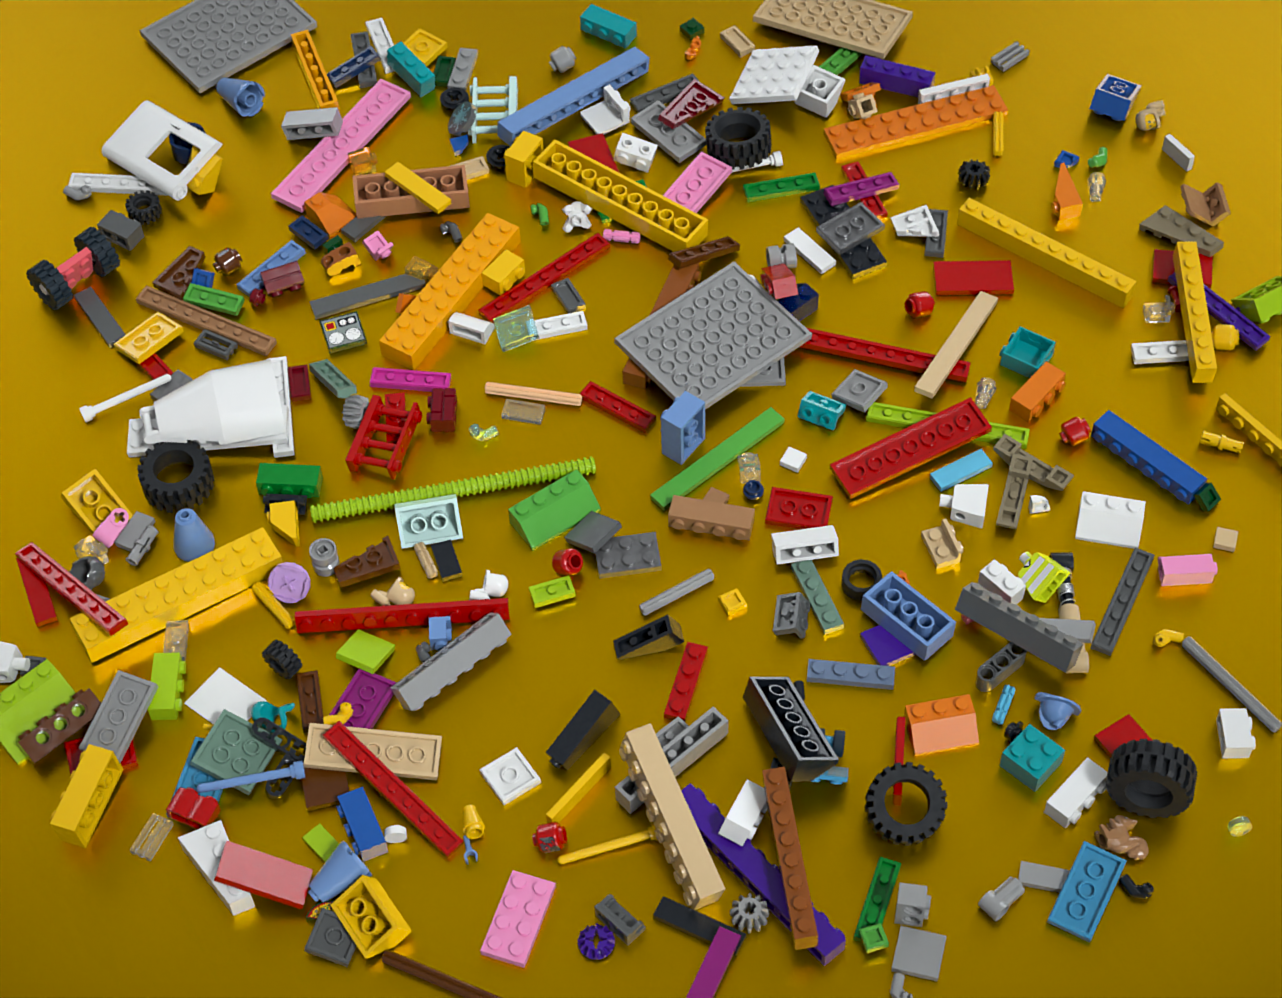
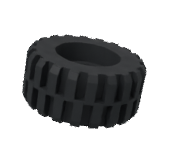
M1147 739L1131 740L1127 744L1123 743L1113 751L1106 778V790L1119 807H1124L1130 813H1137L1138 816L1143 817L1145 815L1150 818L1176 816L1189 808L1193 802L1197 767L1187 753L1184 754L1181 748H1175L1171 743H1162L1156 739H1153V741Z

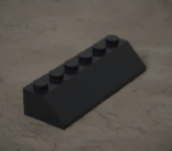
M749 677L743 699L782 767H785L786 774L791 782L812 781L838 764L839 759L789 677Z

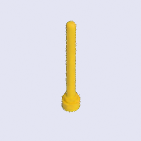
M654 823L650 824L651 827H647L645 831L561 855L557 861L562 865L643 840L658 841L655 835L656 827Z

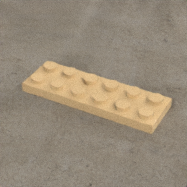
M309 723L304 767L359 773L323 738V734L333 725ZM346 727L397 777L437 780L442 736Z

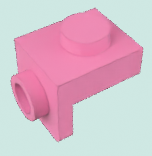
M376 231L362 242L375 261L379 258L385 259L392 253L393 243L390 242L388 244L379 231Z

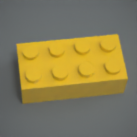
M88 744L86 750L81 753L80 763L77 769L72 772L67 789L61 794L57 810H54L50 817V825L61 841L83 848L87 847L124 770L113 751Z

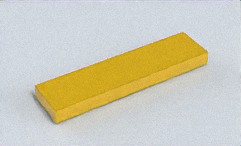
M399 162L385 171V177L437 214L452 204L449 197Z
M606 753L602 754L546 813L547 823H560L611 768V757Z

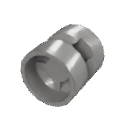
M794 243L783 244L781 248L777 245L766 247L768 267L784 263L789 269L797 268V255Z
M327 538L315 540L309 548L315 573L323 577L334 575V567L340 564L335 543Z

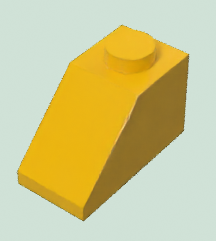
M295 501L271 503L270 511L267 512L268 524H272L274 531L295 547H300L298 508Z

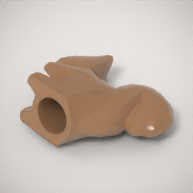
M1117 815L1114 819L1110 818V823H1106V826L1100 824V831L1094 832L1096 840L1103 850H1111L1119 854L1127 853L1129 858H1134L1135 860H1142L1148 855L1147 842L1138 836L1130 837L1128 833L1137 824V820Z

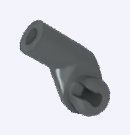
M422 642L415 648L418 658L422 663L431 657L428 654L431 647L427 642Z

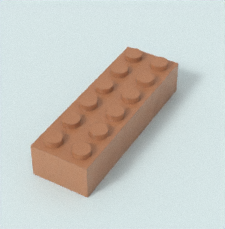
M465 165L411 170L451 199L452 204L444 210L470 208ZM385 173L353 176L357 219L433 211L385 177Z

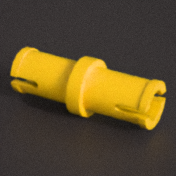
M1203 430L1200 443L1217 447L1218 450L1225 449L1238 454L1241 453L1244 441L1228 438L1224 434L1220 436Z

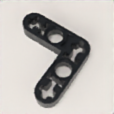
M258 718L254 721L252 726L253 736L284 755L275 770L281 769L284 765H292L296 761H303L304 765L306 743L269 719ZM266 725V731L259 733L258 726ZM273 729L275 730V732L272 734L271 740H269V733H271ZM283 735L286 737L287 743L279 746L274 741L275 737ZM291 741L294 742L292 747L296 750H299L300 748L304 749V755L301 754L299 755V757L296 756V751L293 748H290V751L286 750L289 747ZM291 776L280 778L282 780L279 786L280 792L276 790L274 793L271 792L272 787L270 785L274 786L278 779L268 780L265 786L266 795L271 799L281 798L294 778Z

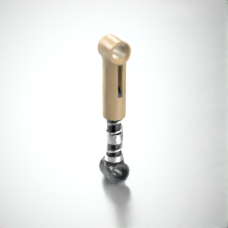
M1050 553L1049 557L1070 572L1069 576L1057 589L1058 600L1061 602L1058 608L1059 619L1081 620L1079 606L1074 604L1076 602L1073 599L1075 596L1074 587L1070 581L1074 570L1073 553ZM1082 643L1083 647L1075 666L1066 673L1089 672L1088 652L1085 651L1084 643Z

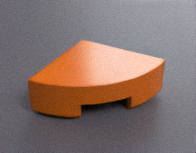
M399 293L395 312L403 313L416 296Z

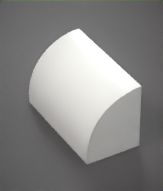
M459 312L453 313L448 321L450 334L482 344H486L495 328V325L491 322Z

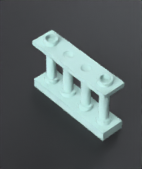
M517 76L509 77V84H506V86L478 87L477 77H473V85H470V96H473L472 104L476 107L474 111L476 118L468 130L469 136H472L473 143L477 142V134L498 133V126H477V120H501L517 111ZM506 93V95H509L506 99L478 100V94ZM506 106V108H509L505 112L478 113V107Z

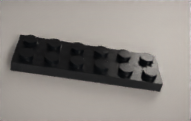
M825 188L800 197L801 204L817 227L850 209L847 203L831 206L823 194ZM871 238L841 255L832 248L852 279L887 267L886 259Z

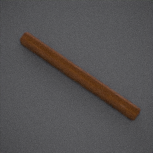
M385 950L382 955L383 963L465 998H502L391 950Z

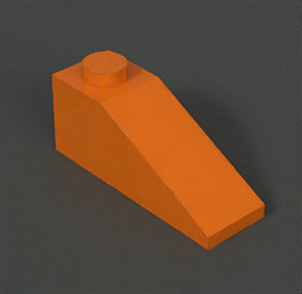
M1065 163L1060 165L1054 202L1051 203L1052 212L1056 213L1058 220L1079 217L1083 205Z

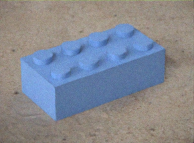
M892 571L867 591L862 598L861 611L924 661L953 637L956 621Z

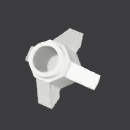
M579 201L566 205L562 211L568 215V218L562 229L566 233L570 232L573 227L581 226L589 229L592 224L587 215L592 208Z

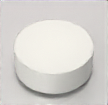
M401 825L389 826L384 830V838L389 843L403 842L407 839V830Z

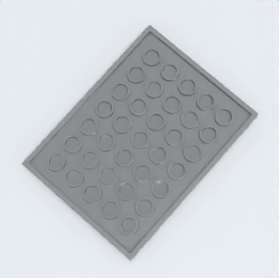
M194 0L140 30V33L178 73L201 93L216 85L220 79L230 77L292 41L291 34L304 30H313L317 27V22L294 0Z
M732 262L617 336L614 343L673 401L677 396H681L684 391H687L703 400L706 410L812 339V333L740 266Z

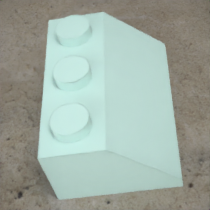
M456 494L394 504L402 549L414 547L415 544L420 542L427 545L463 538Z

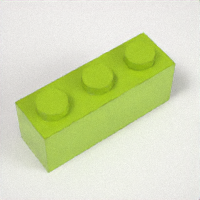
M154 653L151 682L156 683L159 687L147 709L151 720H178V711H182L180 693L184 692L182 675L186 673V661L182 660L180 653Z

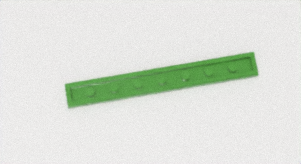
M770 407L650 494V499L665 511L671 506L673 495L686 496L784 424L785 419Z

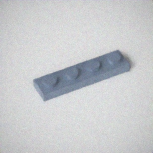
M816 659L808 660L807 682L894 689L895 667Z

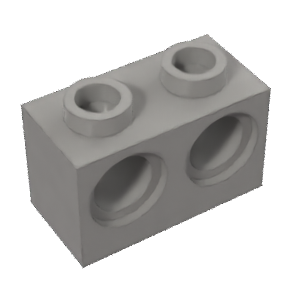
M899 883L894 924L922 927L923 919H928L931 904V895H927L928 886Z

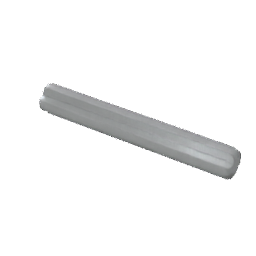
M706 569L639 605V609L643 615H648L714 580V574L711 569Z

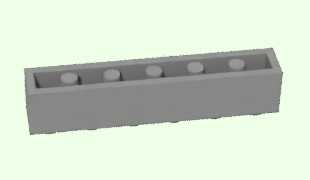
M490 612L393 685L391 690L403 709L416 711L424 705L423 702L428 698L437 696L441 692L440 689L445 685L454 683L458 679L457 676L462 672L465 673L471 670L475 662L488 657L492 649L507 642L506 639L512 634L498 613Z
M714 707L709 709L662 748L675 777L728 734V720ZM627 776L615 786V799L631 814L644 804V801L641 802L638 797L636 782Z

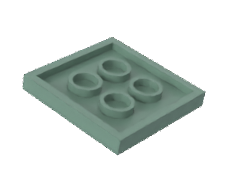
M224 709L192 758L190 765L218 780L264 772L276 750L253 736L252 723ZM258 727V732H259V733H261L262 731H266V730H264V729ZM269 733L268 739L271 740L272 734ZM276 736L274 741L280 746L282 739ZM257 783L233 788L250 795Z

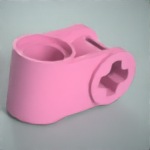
M122 508L114 509L105 521L99 525L92 537L107 548H110L127 525L129 520L128 512ZM122 515V516H123V519H122V520H123L124 522L119 521L118 523H116V522H115V516L118 517V516Z

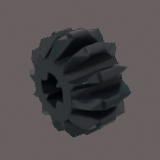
M972 159L968 162L964 161L958 170L959 182L963 184V187L968 186L970 190L972 188L978 190L980 187H985L990 179L989 166H986L985 162L980 163L978 159L976 161Z

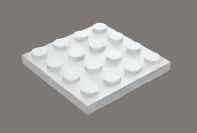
M803 46L753 50L729 98L731 104L796 101L819 53L818 47Z

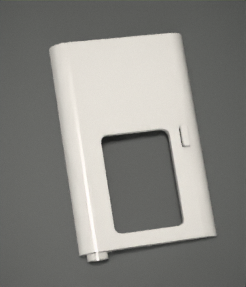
M144 101L103 145L102 154L161 192L179 201L187 194L186 185L223 144L156 104ZM170 133L200 149L197 156L177 176L147 159Z

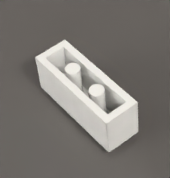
M833 525L771 534L772 552L776 564L839 556L838 537Z
M1087 757L1046 802L1044 813L1065 829L1070 823L1075 824L1082 815L1081 811L1084 808H1090L1097 793L1102 794L1106 790L1108 772Z
M748 779L746 780L718 834L741 846L744 845L746 839H752L757 830L753 825L759 826L764 816L763 814H765L768 808L763 787Z

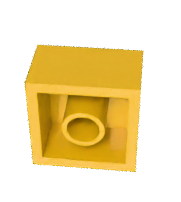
M522 131L519 137L515 138L512 146L506 149L504 153L507 181L524 188L530 184L534 178L533 161L544 151L543 138L526 131Z

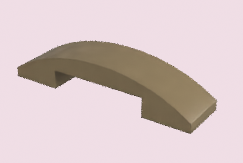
M1006 434L993 447V450L1008 465L1011 463L1013 454L1033 458L1029 479L1045 487L1063 491L1074 477L1073 474L1056 465L1052 468L1022 450V444Z
M1017 454L1012 455L996 525L1017 529L1033 458Z

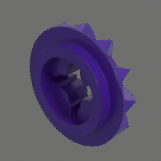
M598 923L592 926L587 925L583 931H580L578 947L585 957L594 960L603 959L613 951L615 938L613 931L611 932L606 925L601 926ZM595 934H598L599 940H603L599 941L597 949H595L593 941H590L594 940Z

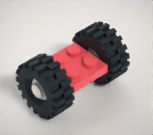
M91 226L75 237L74 245L77 247L78 253L57 268H54L53 264H49L47 260H42L26 272L29 283L33 286L35 293L37 292L39 298L43 299V302L48 304L51 309L58 310L73 299L71 289L78 281L89 277L92 271H95L100 277H104L120 266L119 256L115 253L116 250L111 246L110 241H107L106 236L102 235L101 231L96 230L95 227L92 228Z

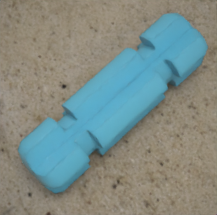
M1004 686L992 716L993 723L1003 724L1015 694L1013 686Z

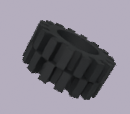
M140 190L139 194L136 191L134 192L135 196L130 195L129 199L126 200L125 206L129 218L137 220L141 225H144V222H147L148 225L151 220L154 223L156 221L155 218L159 219L160 214H162L158 196L154 192L150 193L149 190H146V193H144V190ZM142 206H149V207L146 208V209H142V210L138 209V208H140V207H142Z
M277 639L262 652V657L269 664L268 666L273 668L275 673L278 672L279 676L284 677V679H291L303 665L301 659L297 658L298 655L294 654L287 644H283L282 641Z

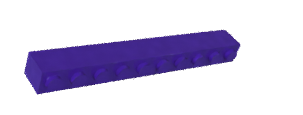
M691 783L681 791L705 845L755 896L759 895L761 901H766L767 909L791 932L780 869L775 864L771 865L766 860L765 854L760 849L756 850L749 839H746L744 845L741 846L718 834L726 818L721 814L716 804L710 803L706 799L705 794L700 788H695ZM813 907L818 932V946L807 949L825 966L845 949L846 939L839 928H834L829 923V919L823 912H818Z

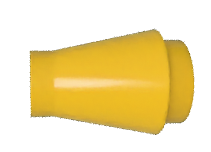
M466 805L462 809L463 833L469 839L480 838L484 834L485 825L475 806Z

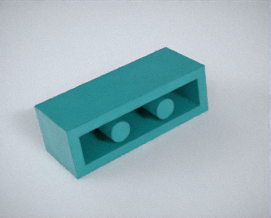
M591 4L580 16L581 30L625 49L637 36L636 22Z
M401 41L387 49V64L420 97L435 89V75Z

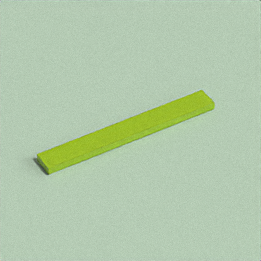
M874 402L868 408L866 421L907 428L936 413ZM989 422L992 426V431L975 439L996 444L1006 434L1021 443V448L1026 449L1030 429Z

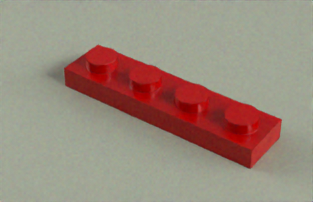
M687 642L664 711V718L674 720L680 717L684 722L686 721L708 653V646Z

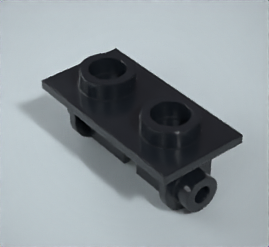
M267 493L266 496H263V504H265L264 513L270 511L271 503L295 501L298 515H305L307 495Z

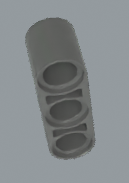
M1012 642L1008 643L978 668L975 682L977 689L982 692L993 690L1025 663L1027 651Z

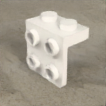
M608 85L604 87V101L581 111V117L596 135L601 133L604 135L630 122V106L628 102H624L617 90Z

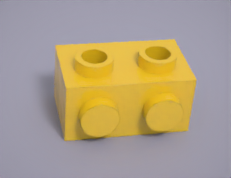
M506 249L482 272L483 286L498 295H502L518 279L523 277L525 273L524 259Z

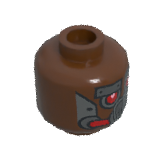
M227 247L214 255L215 262L213 267L218 274L222 272V274L228 276L241 268L242 258L235 248L232 250Z

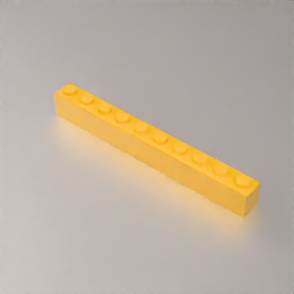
M968 198L959 209L957 225L1123 309L1134 295L1137 281L971 198Z

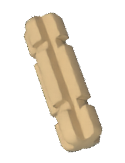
M423 542L415 544L414 550L423 569L426 571L427 578L437 577L436 566L428 550H426L425 544Z

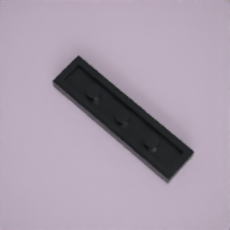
M665 896L662 897L653 914V919L710 945L719 926L741 935L739 944L733 954L734 956H737L746 939V933Z

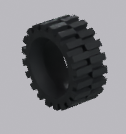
M737 107V110L728 108V112L722 110L718 112L719 116L714 114L711 117L712 121L708 120L707 126H705L707 154L731 166L732 170H735V167H739L742 170L745 169L744 166L752 168L754 163L759 165L762 163V158L766 160L768 153H771L770 122L765 114H760V111L752 112V108L748 107L746 110H743L742 107ZM734 138H748V139H749V140L741 141V142H730V141H728V140H731V139H734Z
M188 440L187 443L164 442L162 445L155 443L153 445L154 450L148 448L145 451L146 457L141 456V465H138L137 470L145 498L149 501L150 505H156L157 510L162 511L166 508L167 513H173V509H177V511L186 507L194 509L193 504L197 503L200 506L204 503L202 497L208 499L210 496L209 490H213V481L215 480L206 450L203 447L200 448L199 443L195 441L192 444L191 440ZM189 464L194 467L191 474L180 482L166 483L157 479L158 474L171 465Z
M901 762L895 763L892 767L888 766L880 774L878 773L869 786L864 806L865 812L868 814L867 821L869 824L872 823V830L876 834L879 832L883 840L887 841L889 839L893 841L892 844L899 845L900 843L904 844V846H911L913 843L919 844L933 835L946 815L944 813L947 809V802H945L946 791H942L941 780H936L933 777L935 775L934 772L924 770L925 766L921 764L913 766V762H906L905 765H901ZM907 782L918 786L924 792L927 798L928 809L921 821L915 824H902L891 818L885 807V795L891 786Z

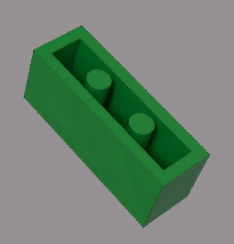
M260 463L256 479L258 493L265 496L269 493L307 495V498L320 497L323 481L321 466Z

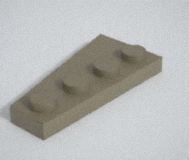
M1166 205L1139 224V230L1144 232L1149 230L1154 232V236L1159 238L1162 236L1167 237L1175 244L1177 242H1197L1198 253L1208 257L1213 256L1224 245L1223 241Z

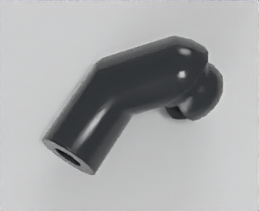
M1128 874L1119 879V882L1131 897L1147 899L1154 892V888L1150 883L1136 885Z

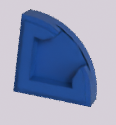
M468 135L450 139L455 156L462 154L469 143Z
M1062 150L1055 160L1054 166L1060 168L1061 163H1065L1067 168L1072 167L1079 162V156Z

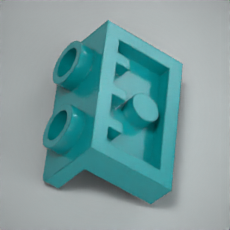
M809 391L801 399L797 416L834 430L838 418L845 412L847 404Z

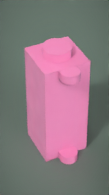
M1212 554L1158 557V573L1161 586L1212 583L1214 575H1217V563L1213 562Z

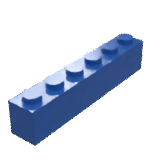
M1110 410L1093 424L1091 436L1097 442L1102 443L1112 453L1119 455L1129 465L1140 470L1146 477H1150L1162 488L1167 489L1177 499L1189 505L1195 499L1194 494L1206 483V477Z

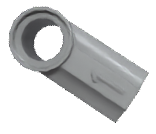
M1010 876L996 890L988 891L981 898L978 906L994 921H998L1007 912L1009 906L1025 892V889L1017 878Z

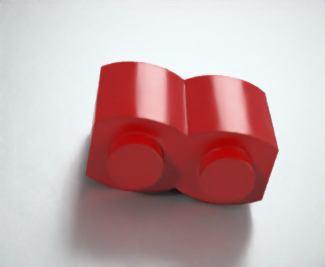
M179 787L166 808L168 817L179 823L189 825L196 830L214 823L221 811L215 798L199 796L196 790L189 787L186 789Z

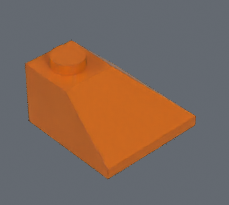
M319 192L304 201L307 217L327 233L329 237L341 231L345 225L357 216L356 212L337 195Z

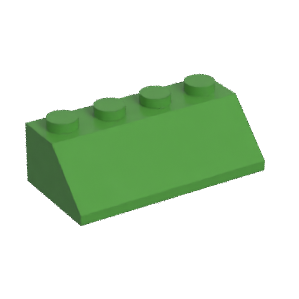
M577 469L508 509L510 524L532 551L576 526L591 511L596 513L601 511V507L589 483Z

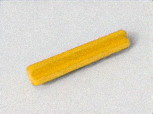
M996 111L993 114V155L1002 156L1003 113Z
M256 582V584L252 585V591L286 629H290L295 625V619L261 582Z

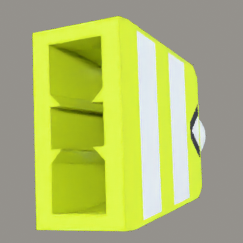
M1025 552L1019 558L1024 566L1018 572V576L1026 585V589L1031 597L1039 602L1046 603L1070 574L1067 569L1045 554L1036 552L1031 555L1029 552Z

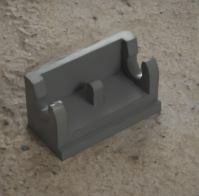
M612 894L607 895L599 904L594 906L595 917L613 931L627 946L646 929V926L643 925L644 923L635 919L625 910Z

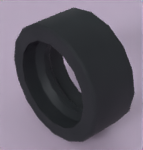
M854 560L847 564L843 570L841 583L843 591L848 597L862 601L863 595L882 579V573L880 568L869 560ZM855 573H866L873 577L874 584L867 588H859L852 585L849 578Z

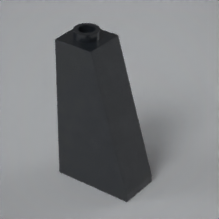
M594 689L546 751L547 755L551 758L549 762L558 769L562 766L568 771L620 716L614 704Z

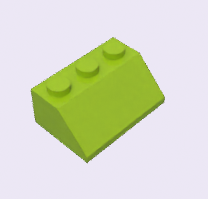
M1276 276L1231 299L1232 304L1236 308L1239 307L1240 312L1250 321L1259 322V324L1268 322L1273 315L1282 314V276Z

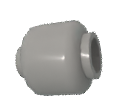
M561 46L550 53L551 61H549V64L554 71L558 70L560 73H564L575 65L574 60H576V57L569 47Z

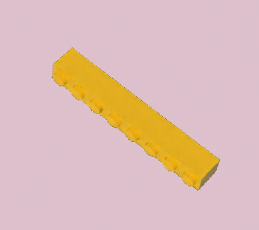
M1177 242L1173 261L1192 383H1213L1217 364L1197 242Z

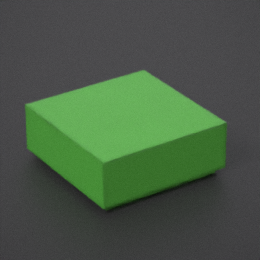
M881 923L859 929V935L866 953L889 947V942Z

